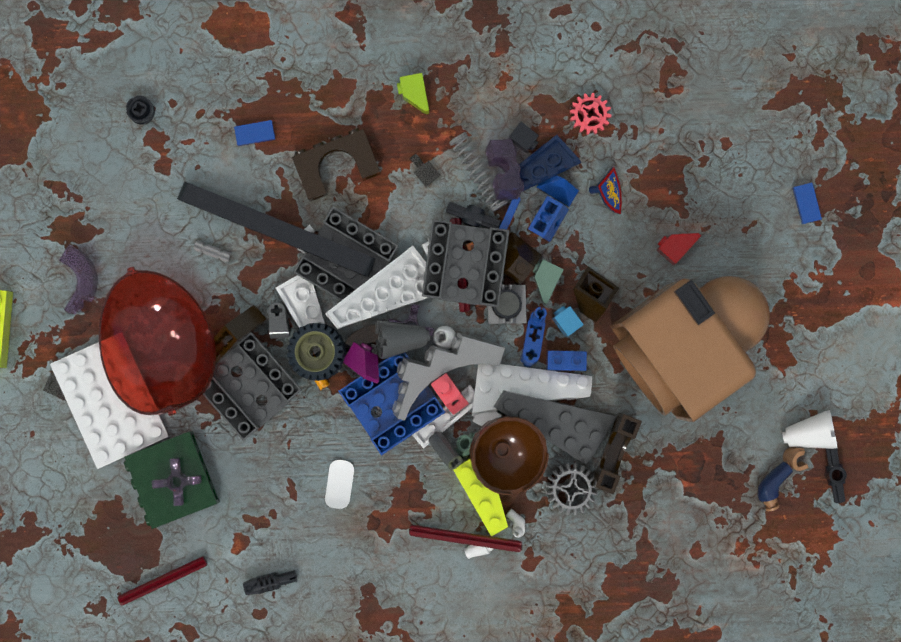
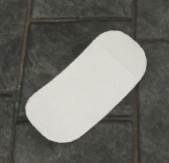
M335 460L330 464L325 502L331 508L343 509L350 502L354 467L348 461Z

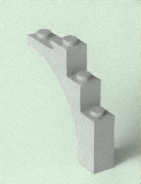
M457 332L456 337L452 340V350L430 345V348L425 352V363L403 357L402 362L398 364L397 373L404 381L399 385V396L393 404V414L397 419L405 420L410 407L418 395L432 381L448 371L470 364L499 366L505 347L499 343Z

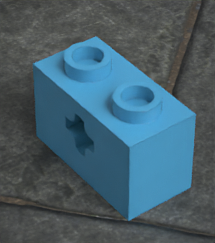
M562 306L553 313L555 317L552 320L565 337H568L584 325L570 306L567 308Z

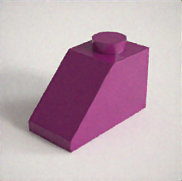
M353 342L343 363L364 379L378 383V355L371 351L372 347L364 342L362 344Z

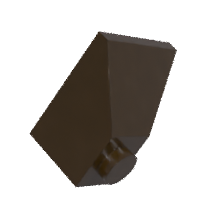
M511 232L508 237L503 273L519 285L524 282L534 269L542 255L515 233Z
M587 267L573 289L580 312L596 323L608 308L619 287L590 267Z

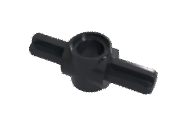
M449 202L446 209L447 213L462 218V223L468 226L479 228L484 226L499 229L501 225V220L485 215L484 209L474 205H467V208Z
M826 448L828 465L825 466L824 475L828 481V486L832 487L834 502L843 503L845 502L843 484L846 483L847 474L843 469V464L839 463L837 448ZM838 470L839 477L834 480L832 472Z

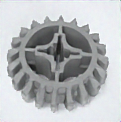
M566 463V470L560 465V473L556 470L552 471L556 475L555 478L548 476V479L553 481L552 484L546 483V487L551 488V490L546 491V494H552L548 501L552 502L555 500L556 502L553 503L552 507L556 508L560 505L558 510L560 513L566 508V515L570 514V509H573V514L577 515L578 508L584 513L585 511L582 506L585 505L589 509L591 506L587 502L589 500L595 502L591 494L597 495L598 493L592 490V488H595L591 485L594 476L588 478L591 471L587 470L583 473L585 469L583 465L577 470V463L573 464V469H570V464ZM571 473L567 483L557 484L561 477ZM577 474L584 478L587 489L577 485ZM573 483L574 487L578 490L572 491V494L570 496L569 491L565 488L571 487V484ZM556 490L566 492V504L558 499ZM586 494L579 503L572 504L576 495Z

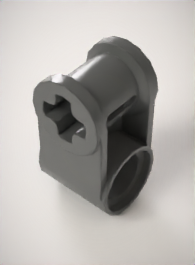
M274 302L268 308L270 339L290 337V324L287 307L282 302ZM276 305H278L279 308H282V312L279 313V316H277V313L273 312V309H276L277 307Z

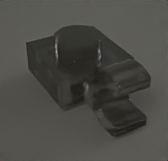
M416 153L410 157L412 163L417 167L414 174L425 187L441 176L429 160L424 164Z

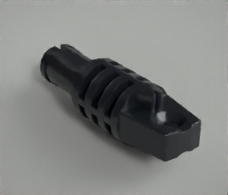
M293 570L281 574L274 572L243 582L245 595L262 594L281 588V585L298 582L296 571Z

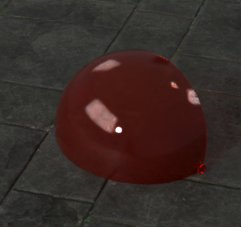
M129 267L127 269L128 272L114 283L102 307L99 322V349L102 365L113 391L128 408L143 415L168 413L169 416L176 414L177 410L190 405L203 395L212 380L216 363L213 333L200 305L178 282L161 273L135 270V267Z

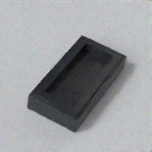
M692 279L674 291L697 325H700L715 314Z

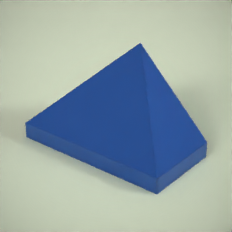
M557 175L539 183L536 187L568 207L579 192L566 179Z

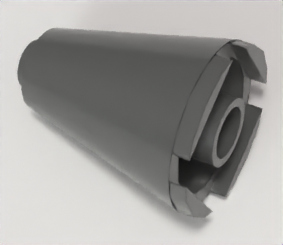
M384 320L376 322L375 334H378L376 347L378 356L381 359H387L424 347L430 341L429 330H426L424 326Z

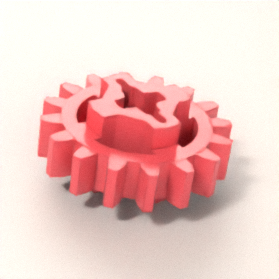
M585 93L583 99L577 97L578 104L572 103L571 106L575 109L569 112L574 115L570 118V121L576 122L573 127L579 126L580 133L586 130V135H589L590 131H593L594 135H596L597 129L603 131V125L608 126L609 122L606 119L611 118V114L607 112L610 111L611 107H605L608 101L602 102L601 95L595 98L594 93L590 97ZM586 102H593L591 105H584ZM598 106L602 109L603 116L599 113ZM590 110L593 111L591 118L587 117V112H590ZM578 112L582 116V122L578 118ZM589 123H599L595 126H588Z

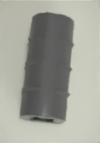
M436 432L430 436V445L450 470L456 469L461 465L463 459L442 432Z

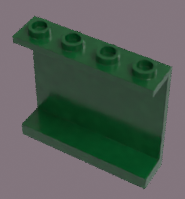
M193 431L124 457L126 460L124 461L125 469L131 473V485L134 490L137 489L139 497H137L138 503L141 508H144L146 513L144 518L146 524L151 526V529L220 502Z

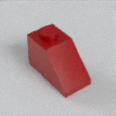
M699 233L664 236L657 243L659 247L656 251L672 265H675L701 235Z

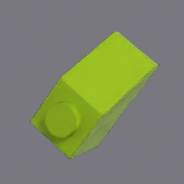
M422 73L400 77V83H397L398 93L403 94V99L424 114H429Z

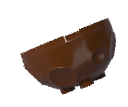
M503 416L486 422L474 435L469 450L471 466L477 479L489 490L502 495L525 492L536 485L545 473L549 459L546 439L542 432L530 421L515 416Z

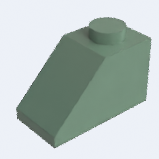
M544 259L541 263L537 262L532 272L535 273L534 281L541 301L546 305L564 269Z

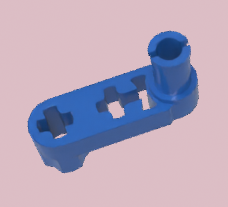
M541 307L536 308L527 322L523 350L520 361L525 367H531L539 360L545 330V317L547 315L545 308H542V310H540ZM534 329H537L536 337L539 339L533 342L529 336L533 334ZM528 354H532V360L528 359Z

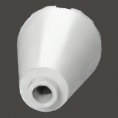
M830 410L785 428L786 432H782L784 444L788 443L789 447L838 448Z

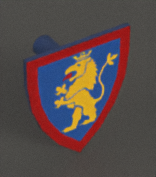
M612 167L597 186L589 187L590 194L599 193L604 205L613 213L621 214V188L616 170Z

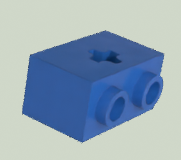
M547 196L528 229L551 242L569 209L562 203Z
M547 351L546 370L586 371L587 351Z

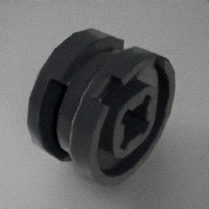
M136 96L127 102L126 113L134 123L144 125L154 118L155 108L148 98Z

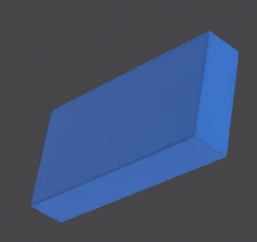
M272 120L234 127L237 146L276 140Z
M813 183L793 187L801 223L806 224L821 220L822 217Z
M514 195L499 229L507 230L521 200L520 197Z

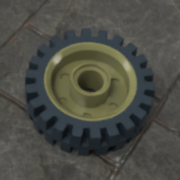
M321 323L307 324L300 327L298 331H295L293 337L290 338V344L287 346L288 362L293 367L292 369L305 379L313 381L328 379L342 368L346 355L345 342H343L342 336L328 325ZM318 346L321 353L318 357H314L313 349Z

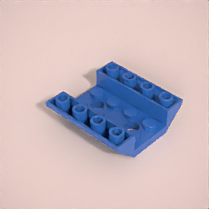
M406 352L387 358L378 364V383L371 382L360 376L338 391L370 436V440L380 455H383L445 413L430 387L427 386L410 407L405 420L397 419L393 414V404L399 396V385L404 381L398 376L397 367L402 362L403 357L410 359ZM378 406L382 409L380 417H374L371 414L373 407Z

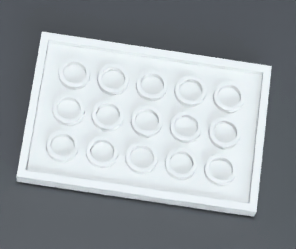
M122 332L50 364L97 469L169 437Z

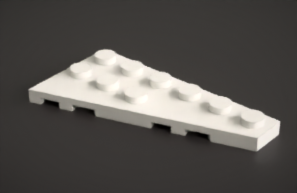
M411 246L325 314L334 326L339 329L427 299V297H422L426 261L415 247Z
M478 364L472 416L479 415V413L496 412L498 409L493 406L503 390L554 402L563 399L572 400L590 397L592 376L504 364L499 366Z

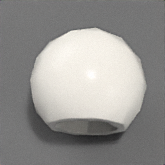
M449 326L438 327L432 336L433 343L438 347L450 349L452 348V340L456 337V332Z

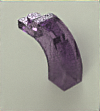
M69 244L59 261L71 268L77 278L76 291L64 309L70 314H76V312L79 313L84 307V300L88 302L93 301L97 291L98 277L91 259L80 249Z

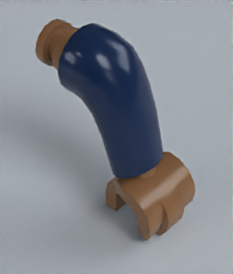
M789 447L783 454V462L768 473L760 482L757 495L759 501L766 505V511H774L780 507L776 503L778 501L779 488L788 476L793 473L792 469L802 471L808 468V465L802 461L797 463L798 457L805 453L804 448Z

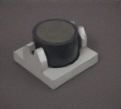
M502 285L499 307L488 306V324L527 323L526 285Z

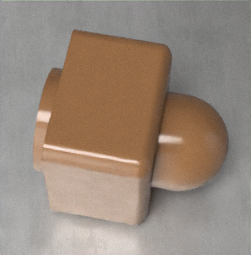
M722 276L710 280L698 288L715 312L714 315L700 325L696 324L674 293L675 290L689 281V279H681L667 284L610 326L619 339V342L613 345L618 358L640 390L662 415L666 416L672 412L679 420L694 422L755 377V365L746 352L757 345L765 335L769 325L770 311L763 292L754 283L745 278Z

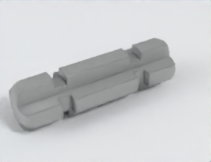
M199 240L195 242L194 250L217 259L220 258V260L225 262L230 260V252L222 251V249L209 244L205 245L204 242Z

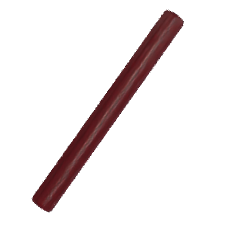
M411 525L409 529V534L415 537L513 552H521L522 542L518 540Z

